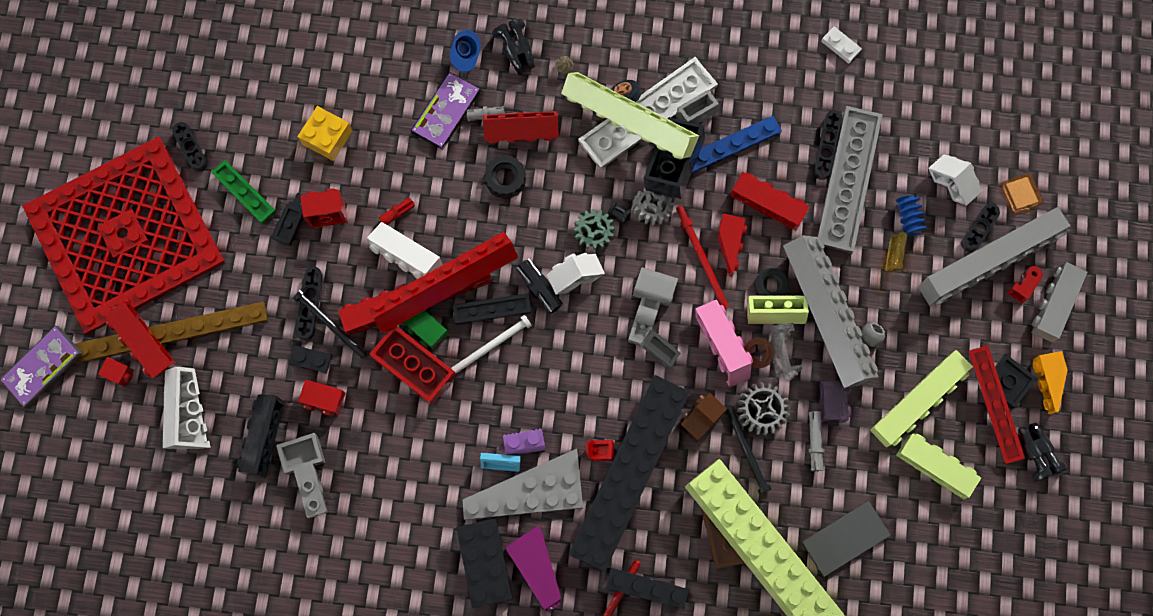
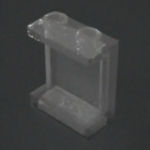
M793 323L775 325L768 333L769 342L774 348L773 362L777 379L783 378V381L794 379V376L798 375L802 370V365L790 366L785 339H788L794 332Z

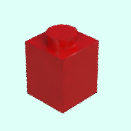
M107 357L98 375L125 387L132 380L134 369Z

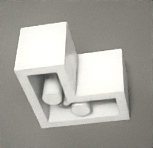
M943 154L928 168L934 182L948 187L953 201L967 206L982 192L979 180L974 172V167L968 161L965 162L956 157Z
M583 253L577 256L575 254L567 256L565 262L553 266V270L546 275L557 295L568 293L580 284L592 283L605 273L596 254Z

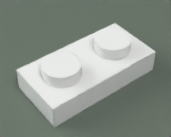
M835 26L821 41L848 64L862 50L861 47Z

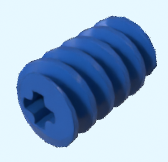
M908 195L896 199V202L899 203L897 209L901 210L899 216L903 217L900 219V223L904 224L902 226V230L905 231L904 237L919 235L923 230L927 229V226H921L925 219L919 218L924 212L917 211V209L922 207L921 204H916L920 197Z

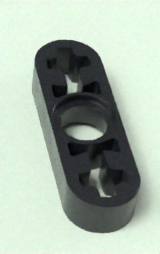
M184 122L175 124L172 129L173 134L189 165L198 172L205 170L208 161L192 130ZM182 128L184 129V133L187 136V138L185 139L180 134V129ZM194 143L195 147L191 151H186V145ZM196 155L201 163L200 165L196 164V160L193 156Z
M987 204L980 211L962 239L961 245L964 250L973 252L981 245L1000 215V209L997 205ZM992 210V215L988 218V220L984 219L987 216L988 211ZM976 224H983L985 232H979L976 229ZM974 235L977 236V238H975L973 242V245L970 246L969 240L973 238Z

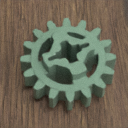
M592 209V213L589 214L586 210L585 216H578L580 221H575L574 233H578L575 235L576 240L581 239L580 246L585 243L586 249L593 246L595 251L597 246L603 249V243L610 244L608 238L613 239L614 234L611 232L615 230V227L611 226L613 224L612 219L607 220L609 214L603 216L602 210L595 213V209ZM601 221L605 224L606 229L601 225ZM581 230L587 234V238L582 234Z

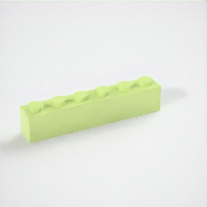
M955 350L873 426L870 431L885 447L891 444L893 446L897 445L903 439L901 435L905 431L909 433L916 427L915 421L918 419L923 420L930 413L928 409L932 405L934 407L938 406L944 400L942 396L945 393L949 395L957 388L956 382L959 380L964 381L970 375L968 371L973 366Z

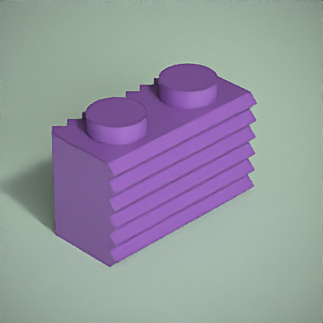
M541 428L539 430L535 429V431L519 432V434L517 432L511 435L508 433V435L504 434L503 436L506 455H520L545 450Z

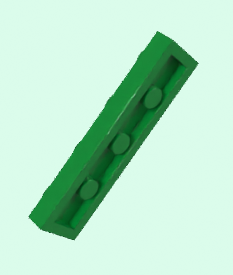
M226 160L211 172L262 225L276 213L275 209Z

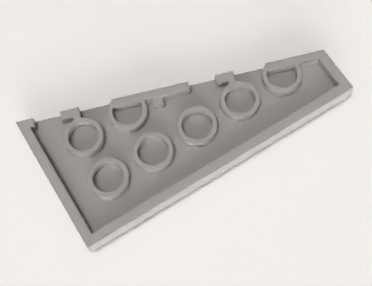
M577 449L463 499L464 520L583 508Z

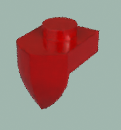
M589 440L585 446L588 458L593 462L613 461L614 441Z

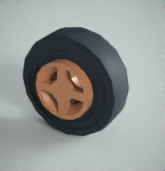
M634 80L621 81L611 88V90L634 102H637L641 97L640 86Z

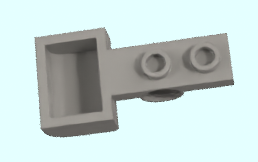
M641 268L633 296L642 299L628 342L637 345L642 343L646 335L653 328L660 304L667 307L670 306L678 278Z
M312 433L276 445L284 474L295 473L307 518L327 513L321 481L315 469L316 465L325 463L318 436Z

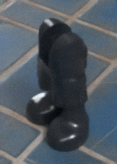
M514 19L508 23L516 42L512 41L509 29L505 23L492 31L494 38L504 41L503 51L518 74L523 73L521 61L525 60L530 70L535 68L529 40L522 35V29L525 27L523 19Z
M1036 422L1029 424L1030 433L1026 427L1017 429L1027 459L1030 461L1034 460L1036 465V472L1032 475L1034 483L1068 469L1066 464L1059 461L1053 454L1055 450L1053 444ZM1042 456H1045V457H1046V459H1047V461H1048V463H1049V467H1048L1047 464L1045 463V461H1044V459L1042 458Z

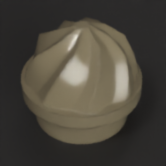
M561 56L556 60L555 67L561 74H568L572 71L574 63L570 57Z

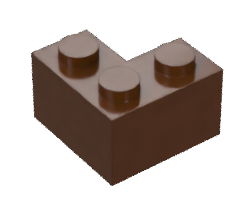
M710 392L706 397L702 394L693 405L694 411L691 414L687 412L680 419L682 422L680 428L696 443L727 410Z

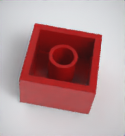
M330 188L326 189L325 192L317 193L311 191L307 192L306 195H300L303 218L311 229L348 223L345 200L339 189Z

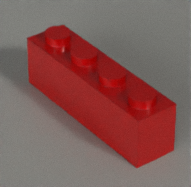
M557 111L485 114L483 115L484 142L488 141L491 144H495L500 141L514 143L518 140H526L527 142H533L537 139L555 140V138H559Z
M742 172L730 194V197L797 231L809 209V206L803 200L790 197L787 192L773 188L770 183L756 179L751 173Z
M123 301L104 315L107 319L106 324L108 327L118 333L119 341L124 346L127 345L131 350L130 355L135 361H139L142 364V370L148 377L157 378L165 370L176 364L129 302Z

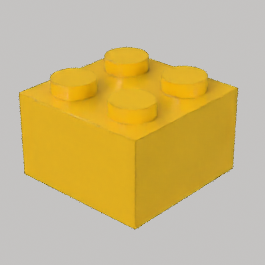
M317 106L297 137L302 145L334 161L351 135L352 128L349 122Z

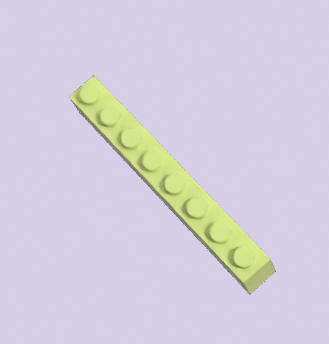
M578 72L568 73L561 92V94L567 96V100L580 103L582 108L595 111L597 116L610 119L612 124L625 127L627 132L638 134L646 142H653L660 150H668L673 153L672 156L675 158L691 157L699 135Z

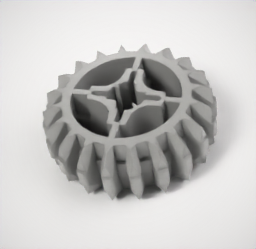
M760 382L758 389L753 384L751 386L752 390L746 388V394L742 393L740 395L743 400H739L737 404L742 407L738 408L737 412L743 414L738 418L739 420H746L742 424L744 427L747 424L751 425L748 430L750 432L756 428L757 435L760 434L761 430H763L764 435H767L769 429L770 433L774 434L775 428L780 430L782 429L781 424L787 423L783 417H789L790 415L784 411L790 409L789 405H784L788 398H781L784 392L781 391L778 394L776 392L778 386H775L772 390L770 389V383L764 388L763 382ZM758 394L768 395L763 401L752 398ZM773 399L777 403L778 414L771 406ZM768 402L766 411L759 416L761 407ZM748 403L755 410L754 419L749 413ZM762 417L775 419L774 422L769 424L759 423Z

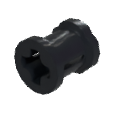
M614 201L607 214H609V217L613 216L620 220L621 224H624L631 213V209H625L618 205V202Z

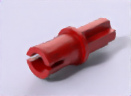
M407 198L394 207L393 205L389 211L379 216V219L388 225L397 218H402L401 215L414 208L415 204L411 198Z

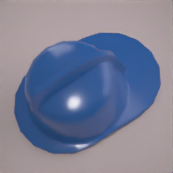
M462 30L457 33L451 46L450 61L457 70L462 72H468L474 68L480 52V39L473 31Z

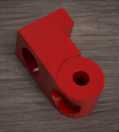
M1036 266L1026 269L1021 274L1019 284L1014 283L1006 293L1023 304L1030 298L1042 279L1043 273L1041 269Z

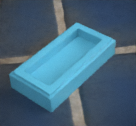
M481 453V469L519 472L520 456Z

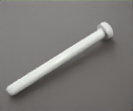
M523 315L520 317V322L457 363L451 369L458 373L524 327L530 328L532 326L531 323Z

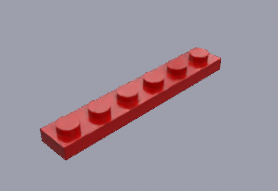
M986 345L969 350L968 353L1004 463L1007 464L1025 459L989 346Z

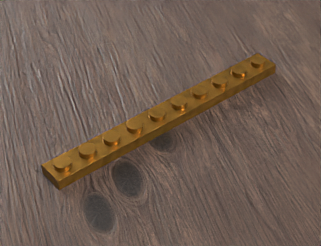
M259 302L149 328L160 343L165 345L268 322L265 303ZM118 334L75 343L83 353L75 363L81 364L130 353L131 350L127 345L124 346L119 341Z

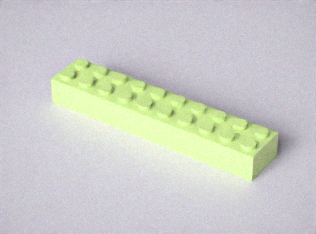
M720 459L684 486L787 616H845Z

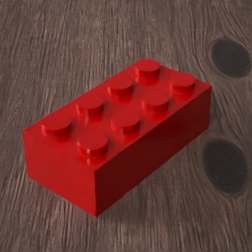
M397 326L390 329L369 354L373 360L431 406H433L457 376L455 371Z

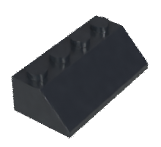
M258 394L257 399L253 401V415L247 423L248 435L243 440V454L237 462L238 472L261 478H266L285 404L278 396Z

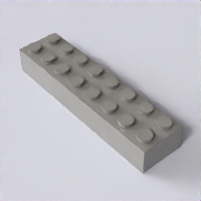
M1056 207L928 276L918 288L929 306L935 303L938 306L947 301L951 296L955 297L962 293L964 289L977 285L984 278L986 280L995 275L999 270L1003 271L1010 267L1012 263L1025 259L1032 252L1034 254L1043 249L1047 244L1051 245L1066 234L1065 230L1070 227V224L1060 209Z
M801 236L783 245L843 387L859 386L877 378V366L871 361L869 356L870 350L861 338V329L856 326L854 313L847 306V297L838 285L839 279L831 269L832 263L829 257L824 253L823 242L818 237Z

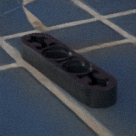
M837 111L828 112L823 122L813 170L814 176L819 180L827 179L832 171L842 122V116ZM831 117H835L833 128L830 127ZM832 133L834 140H826L825 134ZM829 150L831 156L825 158L822 156L821 151ZM823 163H826L824 168L826 172L821 174L820 168Z
M312 266L305 271L302 289L306 293L310 289L316 291V296L309 300L319 308L323 273L318 267ZM314 272H316V274L319 275L318 277L314 278V284L317 285V287L312 285V278L310 277V275H313ZM300 302L296 334L302 340H310L315 333L317 317L314 314L310 317H304L303 311L307 307ZM302 320L307 322V329L310 330L305 336L300 332L305 329V323Z

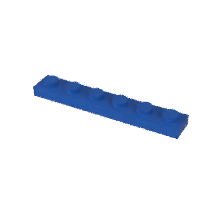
M774 115L702 147L691 174L781 134L782 130Z

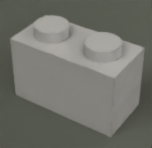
M708 89L677 107L675 117L678 120L699 124L716 114L719 103Z

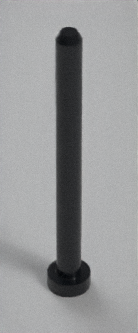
M303 289L294 295L293 299L296 302L300 301L360 358L366 357V352L305 296L306 292Z
M730 404L725 406L727 408L726 413L760 488L757 490L759 495L772 490L771 486L767 485L733 407Z

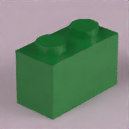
M425 310L403 322L406 326L404 330L412 337L416 335L420 339L418 342L425 349L429 347L432 351L449 335L448 331Z

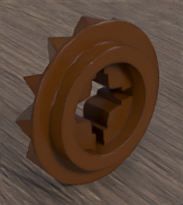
M753 338L744 347L745 352H749L752 357L753 363H751V367L764 368L770 365L774 358V348L764 338ZM758 347L760 350L766 351L761 355V359H759V356H752L754 352H757Z

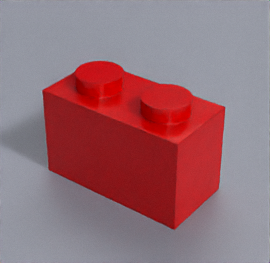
M305 379L298 402L303 405L302 408L313 412L314 409L321 410V414L332 417L333 414L339 415L346 393L341 389Z

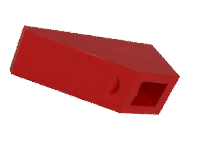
M723 214L717 238L728 275L732 277L734 271H738L740 261L737 260V255L742 252L743 243L740 241L741 236L746 234L747 225H744L745 218Z

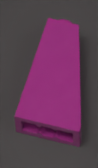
M538 525L505 548L543 609L546 610L548 608L551 611L560 605L558 601L561 600V595L542 530Z

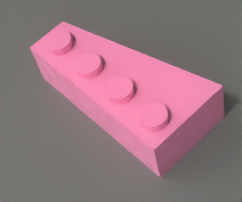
M716 299L696 308V319L705 338L711 339L709 341L711 350L714 355L718 354L719 367L722 373H727L728 381L726 382L730 388L750 379L751 363H753L750 353L745 352L741 337L736 336L733 322L731 320L728 321L726 318L727 313L724 306L719 305Z

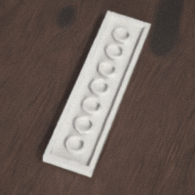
M694 57L644 92L636 103L666 119L668 117L674 118L677 107L708 89L712 91L717 87L718 83L697 58ZM606 119L578 139V142L600 169H603L642 141L641 136L627 132L623 126L612 124L610 119Z

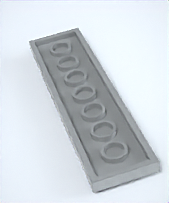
M850 106L845 108L817 235L826 248L851 254L854 252L883 114Z

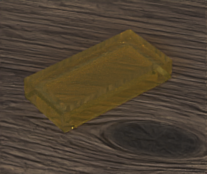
M900 232L890 237L885 271L892 273L902 270L907 233Z

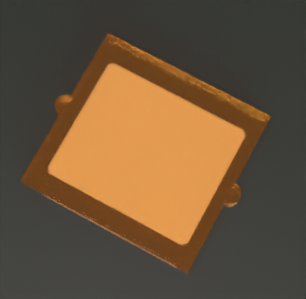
M1031 173L1019 177L1015 176L1013 179L1001 183L1014 213L1024 209L1029 210L1031 207L1044 202Z

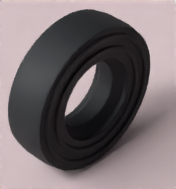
M767 268L757 275L754 283L755 292L758 296H785L789 290V280L781 270ZM773 278L779 283L777 291L769 292L766 290L764 283L767 279Z

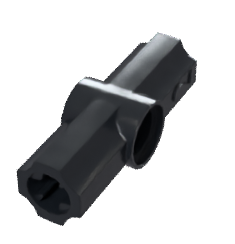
M529 259L519 264L516 270L526 282L532 295L540 300L549 314L557 311L563 303L552 290L548 279L539 273Z

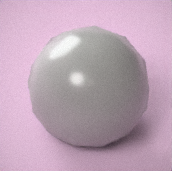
M868 323L861 330V338L869 347L879 346L885 338V331L877 323Z

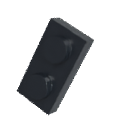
M294 345L288 364L327 374L332 355Z

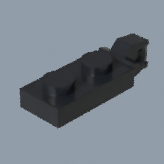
M297 193L294 201L286 204L272 236L273 240L291 246L303 219L300 196L302 194Z

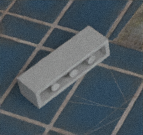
M1068 262L1057 266L1053 273L1055 277L1053 283L1051 282L1046 289L1047 297L1039 305L1041 311L1032 322L1034 327L1031 333L1052 343L1060 338L1087 271Z

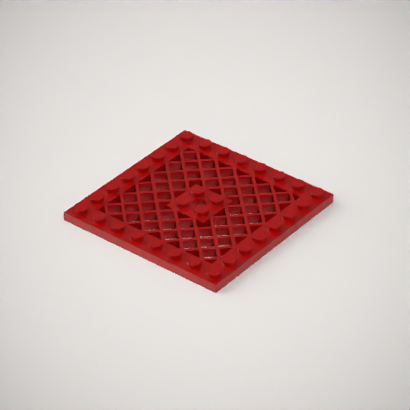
M159 136L22 205L86 335L107 325V319L104 315L123 301L129 302L136 310L226 263ZM144 169L151 170L149 178L142 177ZM156 173L160 181L154 180ZM127 177L134 179L132 187L125 185ZM140 181L147 182L144 190L137 189ZM152 184L159 185L157 194L150 192ZM110 186L117 187L115 195L108 194ZM164 188L169 197L162 195ZM123 189L130 191L127 199L120 197ZM135 192L142 194L140 202L132 201ZM93 195L100 196L97 204L90 203ZM148 196L155 198L152 206L145 204ZM106 198L112 199L110 208L103 206ZM160 199L167 201L165 209L158 208ZM118 201L125 203L122 211L116 210ZM76 203L83 205L80 213L73 212ZM172 204L176 212L170 211ZM131 205L138 206L136 213L132 208L129 209ZM88 207L96 208L93 216L86 215ZM143 208L150 210L148 218L141 217ZM101 210L108 212L105 220L98 218ZM59 212L65 213L63 222L56 220ZM155 212L163 213L160 221L153 220ZM168 215L175 216L173 225L165 223ZM71 216L78 217L75 225L68 224ZM84 219L91 220L88 229L81 227ZM180 219L185 228L178 227ZM139 220L146 222L144 228L142 227ZM96 222L102 223L97 226L100 232L93 231ZM55 224L61 226L59 232H58V230H57ZM151 224L158 225L155 234L148 232ZM164 227L171 229L168 237L161 235ZM67 228L74 229L70 238L64 236ZM122 230H128V235L125 238L119 237ZM176 230L184 232L181 241L173 239ZM79 231L86 233L83 241L76 240ZM92 234L99 236L96 245L89 243ZM188 235L193 244L186 242ZM147 236L154 238L151 246L145 245L150 242ZM159 239L166 241L164 249L156 248ZM63 240L69 241V242H68V245H67V248H66V246H65ZM103 240L108 248L102 247ZM75 243L81 245L79 253L71 252ZM172 243L179 244L176 253L169 251ZM184 246L192 248L189 256L181 255ZM87 247L94 248L91 257L84 255ZM142 248L149 250L147 258L139 257ZM100 250L107 252L104 260L97 259ZM135 250L134 255L128 254ZM154 252L162 253L159 262L152 260ZM167 255L174 257L172 266L164 264ZM70 256L77 257L75 263H73ZM111 256L115 260L118 259L116 264L109 262ZM125 257L132 259L129 267L122 266ZM82 259L89 261L86 269L79 268ZM180 259H184V260H185V261H183V262H181V263L178 264V262H179ZM137 260L145 262L142 271L134 269ZM95 263L102 264L99 273L92 271ZM150 264L157 266L155 274L147 273ZM107 266L114 267L112 276L104 275ZM163 267L168 269L161 273ZM120 269L127 271L124 280L117 278ZM78 272L84 273L83 279H81ZM133 273L140 275L137 283L130 282ZM90 275L97 277L94 286L87 284ZM145 276L150 277L149 280L144 282ZM103 278L110 280L107 289L100 287ZM115 282L122 283L120 292L112 291ZM128 285L133 286V288L127 290ZM86 288L92 289L91 295H89ZM98 291L105 293L102 302L95 300ZM111 294L116 296L109 300Z

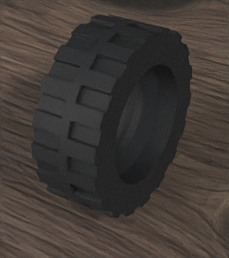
M501 155V157H495L486 166V172L484 173L485 183L492 195L494 194L502 199H510L513 196L519 195L520 191L522 192L526 184V174L523 164L517 158ZM501 169H509L514 173L515 178L510 185L503 186L497 182L496 175Z

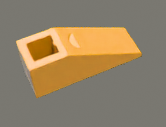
M1062 351L1039 355L1033 359V370L1037 373L1039 379L1038 387L1044 397L1043 405L1049 415L1059 412L1066 380L1067 366Z

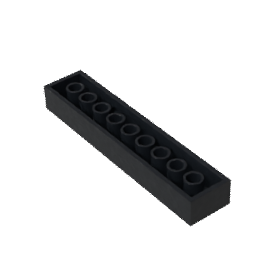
M654 375L568 553L569 556L605 573L690 391Z

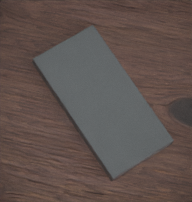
M867 501L801 543L821 575L825 577L889 537L890 533L871 503Z

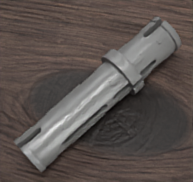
M819 411L809 412L811 447L809 454H811V471L813 472L824 471L823 454L825 449L822 448V412Z

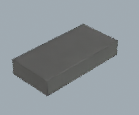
M650 330L640 344L643 349L669 369H671L681 354L654 330Z

